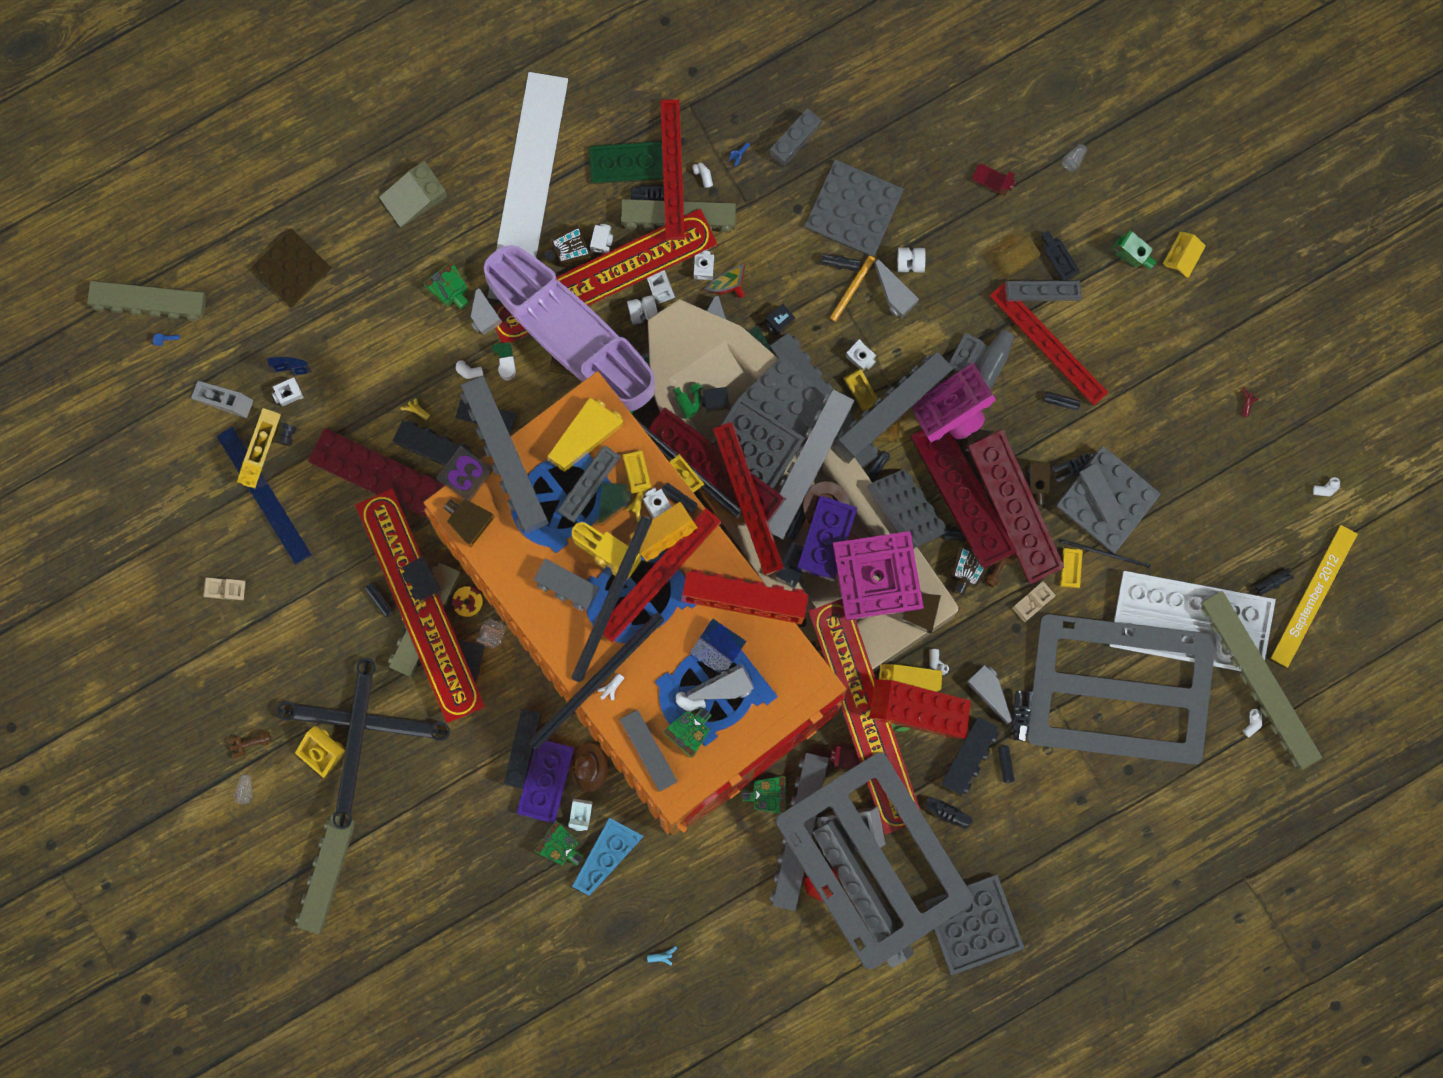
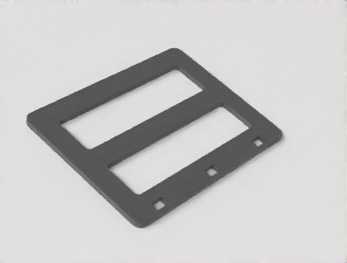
M1049 614L1043 616L1040 623L1030 726L1027 735L1029 743L1055 748L1199 764L1203 759L1216 644L1215 637L1211 634ZM1063 621L1075 622L1074 629L1063 628ZM1122 628L1134 630L1133 636L1122 635ZM1182 636L1194 637L1193 643L1182 642ZM1062 638L1192 654L1195 657L1192 686L1187 689L1057 673L1055 671L1057 643ZM1053 692L1187 708L1189 714L1186 740L1184 743L1052 728L1048 725L1051 695Z
M876 753L776 818L777 827L866 969L876 968L970 906L973 902L972 894L888 758L883 753ZM873 778L878 780L947 892V898L924 913H920L849 798V793ZM827 807L833 809L903 923L900 929L878 943L873 939L804 826L805 821ZM793 833L796 834L800 841L796 846L789 836ZM825 885L828 886L833 894L828 898L821 888ZM858 937L865 946L861 950H859L854 942V939Z

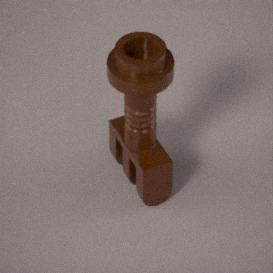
M1016 554L1012 555L1011 558L1008 557L997 562L991 574L985 575L984 583L992 588L995 585L997 586L999 583L997 577L1005 563L1011 566L1016 558Z
M260 731V736L250 740L242 741L241 736L227 740L228 744L236 743L235 746L229 747L230 752L238 750V753L231 755L232 759L246 755L245 749L261 743L264 746L269 745L272 742L269 731Z

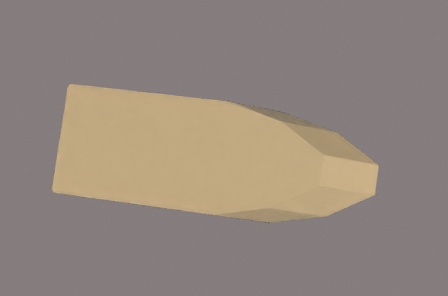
M680 299L648 320L649 366L654 374L656 387L654 398L660 413L664 407L668 408L712 441L715 436L713 428L721 426L730 411L726 409L706 412V407H702L700 402L697 413L685 419L674 400L676 396L673 390L680 387L682 393L686 392L691 403H693L694 394L691 395L689 393V387L695 383L703 386L701 396H704V390L727 387L730 407L778 358L742 326ZM835 439L810 487L825 481L836 483L847 493L850 505L857 507L847 541L898 533L868 490L867 486L872 482L855 458L848 464L833 448L837 442ZM795 454L792 461L796 463L799 456ZM790 464L788 465L787 469L785 470L780 480L774 487V490H776L778 493L781 492V490H779L778 488L782 480H787L790 474L789 472H787ZM699 488L697 492L707 509L721 520L720 528L734 544L739 546L742 556L764 584L768 587L780 585L784 586V590L792 591V587L775 580L779 571L767 576L764 575L744 516L741 514L739 518H734ZM805 519L795 540L787 538L786 535L783 540L772 535L782 563L792 542L804 547L810 528L807 519ZM916 548L914 549L921 594L941 595L932 631L934 632L954 618L958 611V605L922 553ZM802 572L795 587L796 589L804 590L805 594H809L805 613L841 599L838 574H836L835 580L831 581ZM873 576L874 580H880L878 576ZM903 612L856 619L873 672L880 669V664H887L930 635V633L902 622ZM822 650L817 651L825 660Z

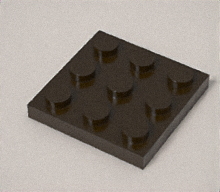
M292 228L251 267L291 308L332 269Z

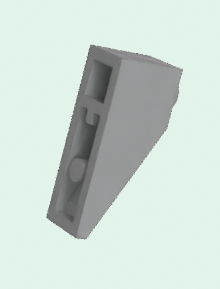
M878 259L875 263V268L886 301L890 307L889 310L894 316H899L902 319L918 303L919 299Z
M201 381L197 382L191 396L193 400L247 418L253 404V400L242 393Z
M740 663L687 691V696L689 700L731 699L739 696L743 698L748 696L754 687L743 664Z
M984 665L967 684L1008 724L1012 720L999 680L996 677L997 673L990 666L987 668Z

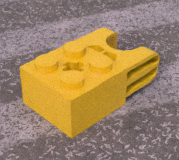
M584 522L577 523L572 529L575 545L593 556L595 563L602 568L609 567L612 574L616 576L628 546L608 532L603 535ZM639 553L635 559V562L632 566V569L628 575L627 580L629 579V577L641 561V554Z

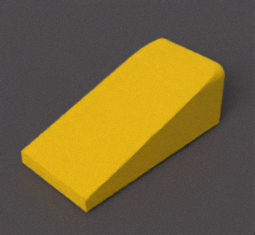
M857 369L843 377L844 382L863 412L871 408L878 401L861 369Z
M680 454L670 461V464L693 493L704 485Z

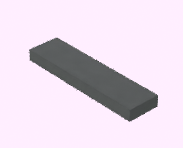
M1006 281L1005 283L1006 301H1080L1082 299L1080 281Z
M603 445L557 512L575 523L621 456Z
M636 710L620 719L659 792L677 783V779L639 711Z

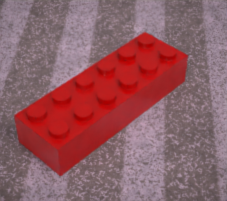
M696 569L686 573L681 602L796 624H802L809 595L805 594L804 590L793 588L792 591L784 590V586L780 585L768 587L759 581L747 583L744 582V579L738 577L726 579L723 578L724 575L712 573L711 576L704 575L703 571Z
M875 679L869 718L947 738L966 739L971 701L894 680Z

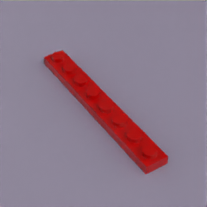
M679 99L661 100L666 240H685Z
M1004 283L990 295L995 304L1093 406L1108 394V391L1022 301H1006Z
M733 422L713 428L763 573L767 576L782 570L784 567Z
M707 508L694 521L698 528L693 530L689 536H684L674 546L670 547L614 609L603 632V636L611 643L621 635L721 523V520Z

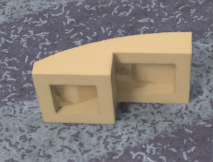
M205 578L203 597L244 600L245 581Z
M1043 581L1012 609L1026 622L1056 595Z

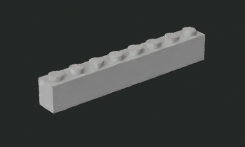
M835 390L832 393L828 392L823 400L825 406L822 411L818 410L814 418L817 421L814 428L810 427L805 435L808 439L805 445L799 447L796 453L799 456L796 463L792 461L787 470L790 473L787 480L783 479L778 488L781 490L780 494L786 500L768 524L772 535L782 540L854 403L853 399Z

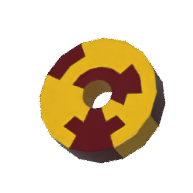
M462 587L454 593L452 605L458 615L473 617L481 611L483 599L477 589ZM470 599L471 604L465 605L464 601Z

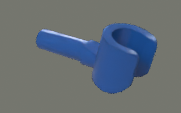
M747 142L740 150L732 151L728 161L735 159L734 166L739 165L742 154L750 144Z
M159 333L155 334L153 345L163 346L164 340H178L180 335L167 336Z

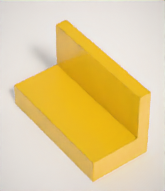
M1180 231L1163 264L1167 268L1178 270L1186 278H1189L1206 245L1194 234Z

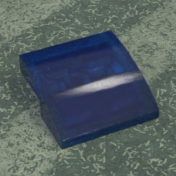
M292 357L267 358L268 366L273 373L290 370L293 377L312 373V369L307 361Z
M712 618L690 654L721 674L730 668L747 641Z

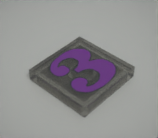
M460 446L436 479L463 499L471 501L494 470Z

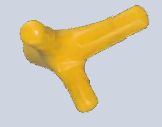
M414 399V404L408 402L409 406L401 407V410L413 412L425 421L431 416L419 406L417 399Z
M646 491L638 492L634 501L625 508L626 511L632 509L635 512L637 522L640 521V509Z

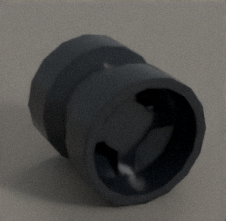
M278 422V432L274 435L273 441L281 445L291 446L293 442L292 435L295 434L297 428L290 424Z

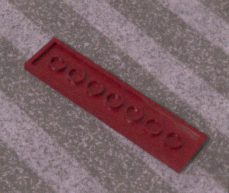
M664 407L649 430L675 453L680 454L689 465L740 508L720 448L668 408ZM750 471L769 523L786 498Z
M324 428L308 460V463L375 495L393 488L401 507L428 520L429 518L423 510L426 508L423 502L446 486Z
M1003 429L967 445L999 519L1017 550L1016 557L1028 583L1032 584L1063 569L1064 565Z
M924 430L911 435V441L981 568L984 569L1016 554L1017 550L950 432L948 431L942 438L930 442Z

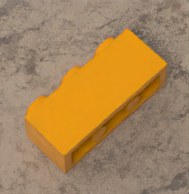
M681 502L652 520L639 550L646 562L656 558L660 552L674 546L678 540L684 536H689L693 530L698 528Z

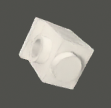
M606 224L595 225L590 244L591 251L601 254L610 252L607 245L611 246L613 235L610 234L611 226Z
M703 251L695 255L694 279L713 280L714 255H710V251ZM702 261H705L708 264L706 266H702L700 263Z
M665 270L647 278L657 304L675 298Z
M860 339L846 353V358L861 369L862 372L866 368L869 370L876 363L874 360L876 355ZM864 353L866 358H860L859 354Z
M294 377L273 386L275 392L272 395L276 403H280L282 407L304 398ZM287 391L291 392V395H290V396H288V397H285V396H284V393H285V392H287Z
M654 488L645 494L646 498L643 499L653 519L672 507L662 489L657 491ZM659 499L661 505L656 506L654 500Z

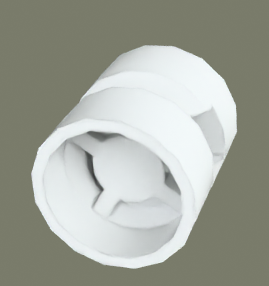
M898 247L897 272L913 270L916 273H924L925 248H914L911 251L909 248Z
M653 295L643 297L642 301L638 299L627 301L633 325L643 323L644 319L649 320L658 314Z

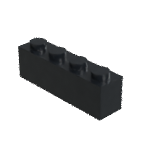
M402 420L393 439L395 445L451 470H457L455 462L461 455L473 456L469 446L463 443L457 445L453 443V439L445 435L441 438L435 435L436 432L432 429L425 428L423 430L418 427L419 424L411 420L407 422Z
M521 709L504 779L505 786L521 790L524 788L534 749L529 744V740L538 732L542 716L540 712Z
M977 717L940 786L960 797L963 793L967 795L972 786L969 783L972 776L976 778L981 769L978 766L981 760H986L990 753V750H988L990 743L994 744L999 736L997 726Z

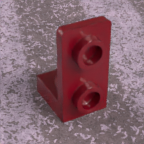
M836 746L835 750L831 751L830 763H833V768L851 770L857 766V751L840 749L841 746Z

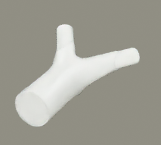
M618 673L608 685L598 688V692H604L600 698L604 699L610 694V699L614 700L615 690L624 680V677Z

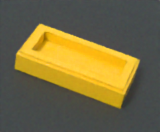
M643 451L623 454L631 493L651 490Z
M1063 548L1062 563L1064 568L1061 569L1060 587L1080 588L1083 550Z

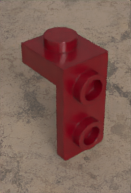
M981 163L972 177V181L1006 196L1008 190H1013L1016 183L1013 180L1015 177L1014 173L1008 171L1007 175H1004Z

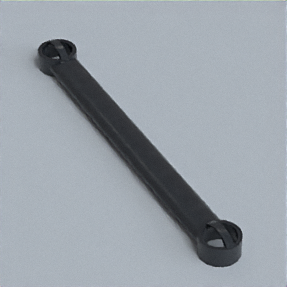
M363 658L357 663V680L336 812L333 815V825L339 830L348 829L352 823L351 812L372 678L376 671V665L370 658ZM363 662H365L364 674L359 670V666ZM369 663L373 665V670L370 674H368ZM339 813H341L340 826L335 821V817ZM345 814L349 816V822L346 826H344Z
M289 701L280 703L277 708L278 716L284 721L299 720L349 727L351 712L296 705ZM285 704H290L294 710L281 709V707ZM280 713L293 715L289 718H285ZM371 714L366 716L365 729L434 738L439 742L447 740L450 736V728L444 722L431 723ZM442 724L447 727L448 731L436 730L434 728ZM433 733L443 734L446 736L443 738H437L436 736H434Z

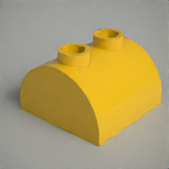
M315 725L306 733L295 754L324 778L342 759L345 750L341 743L335 742L329 737L326 730L320 729Z

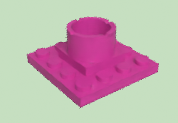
M971 363L930 390L911 408L930 442L942 438L948 431L955 439H963L981 428L985 421V416L981 410L991 406L996 399L975 364Z
M910 531L832 544L845 621L924 608ZM873 576H878L880 580H874Z

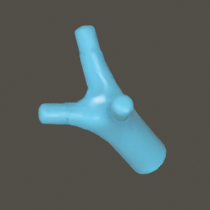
M674 946L663 953L647 955L648 963L662 961L671 966L672 962L667 958L672 957V953L677 947Z

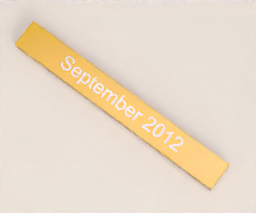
M1342 525L1339 526L1270 660L1285 668L1289 667L1358 535L1357 533Z

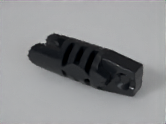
M659 185L632 187L631 200L664 201V185H661V187Z
M1085 452L1052 466L1054 472L1064 468L1068 471L1056 477L1057 483L1079 474L1096 452L1091 454Z
M1016 690L1012 730H1014V740L1025 741L1026 732H1029L1033 696L1031 692L1026 694L1024 706H1022V691Z
M929 797L924 805V809L952 825L955 824L967 829L972 824L973 820L969 815L945 801Z

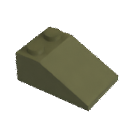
M423 161L408 171L379 198L399 227L402 228L445 199L447 194L426 162Z

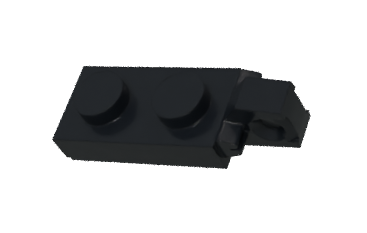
M1049 230L1043 233L1041 238L1045 244L1042 247L1061 280L1067 281L1079 274L1080 270L1063 242L1057 237L1053 238Z

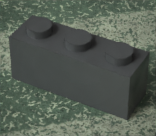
M807 108L770 149V156L784 167L821 127L822 120Z
M546 558L534 578V581L538 583L536 585L538 588L546 592L548 589L556 592L555 597L564 602L566 599L572 601V606L582 612L584 608L590 610L601 590L594 584Z

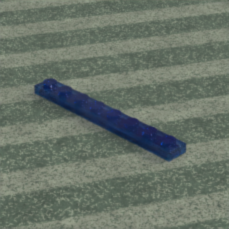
M232 426L216 437L240 474L247 448ZM260 473L256 488L248 487L291 559L297 565L312 556L263 474Z

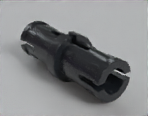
M823 253L821 265L836 267L838 270L848 269L858 272L860 260L847 258L844 255L836 256Z
M1287 568L1279 574L1271 575L1269 579L1255 585V590L1263 588L1257 594L1262 596L1273 589L1277 590L1280 588V585L1293 580V574L1285 577V575L1291 573V570Z

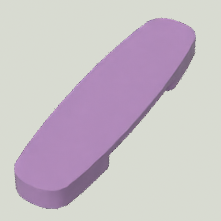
M503 246L489 256L484 265L486 282L491 290L527 332L567 370L582 382L598 371L629 411L639 409L653 397L656 389L654 374L644 359L625 338L619 337L592 309L556 279L554 271L519 246Z

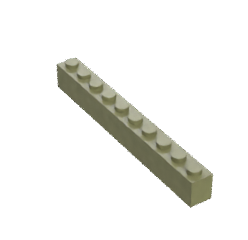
M1219 591L1200 603L1202 605L1200 608L1205 618L1209 617L1212 622L1210 624L1211 629L1215 634H1219L1222 639L1220 644L1232 656L1230 657L1232 664L1235 668L1239 667L1242 672L1240 674L1242 681L1251 687V696L1255 701L1258 700L1260 702L1262 714L1265 718L1268 717L1270 719L1272 731L1275 735L1279 734L1282 739L1280 741L1281 746L1291 754L1290 761L1293 766L1303 770L1322 758L1321 754L1224 592Z

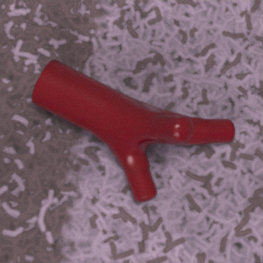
M1243 387L1244 406L1241 416L1248 418L1251 406L1258 400V397L1253 398V392H1250L1248 395L1246 388Z

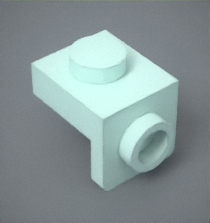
M573 799L568 827L576 831L588 830L592 801Z

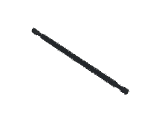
M1062 539L1061 543L1064 544L1067 543L1071 546H1075L1088 551L1120 559L1133 564L1143 565L1147 568H1150L1151 564H1145L1137 560H1133L1120 555L1081 545L1075 542H1069L1064 539Z

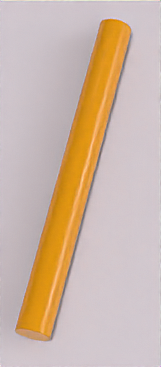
M868 256L829 318L833 322L837 321L875 261L874 257Z

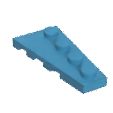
M609 818L572 887L590 896L644 836Z

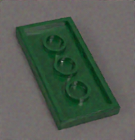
M662 141L589 146L591 184L663 180Z

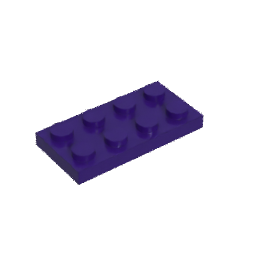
M819 497L797 570L831 581L835 580L837 568L832 544L847 541L857 507L827 497Z
M545 741L538 749L533 750L517 814L555 823L574 752L573 747Z

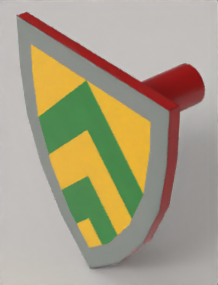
M744 263L727 270L704 289L710 293H720L721 295L735 291L738 298L744 297L745 293L741 285L746 264Z

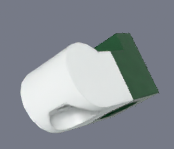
M511 342L492 345L494 356L499 355L500 365L498 371L500 377L504 380L513 379L516 369Z

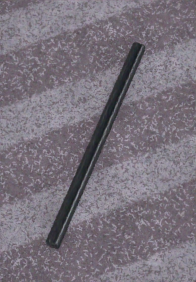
M638 421L669 462L678 456L677 453ZM689 465L704 483L700 489L734 518H739L742 514L741 508Z
M647 516L640 518L571 676L576 682H581L586 674L652 523V519Z
M655 613L529 740V744L534 749H538L664 622V618L659 613Z

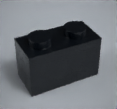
M423 556L402 567L404 570L402 576L406 583H411L413 589L410 592L415 601L419 599L421 603H424L442 594Z

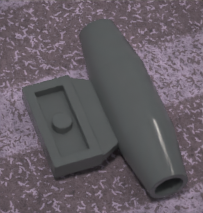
M1001 330L987 348L981 340L965 333L949 364L953 368L952 370L959 372L971 363H974L991 390L1008 359L1015 336L1006 330Z

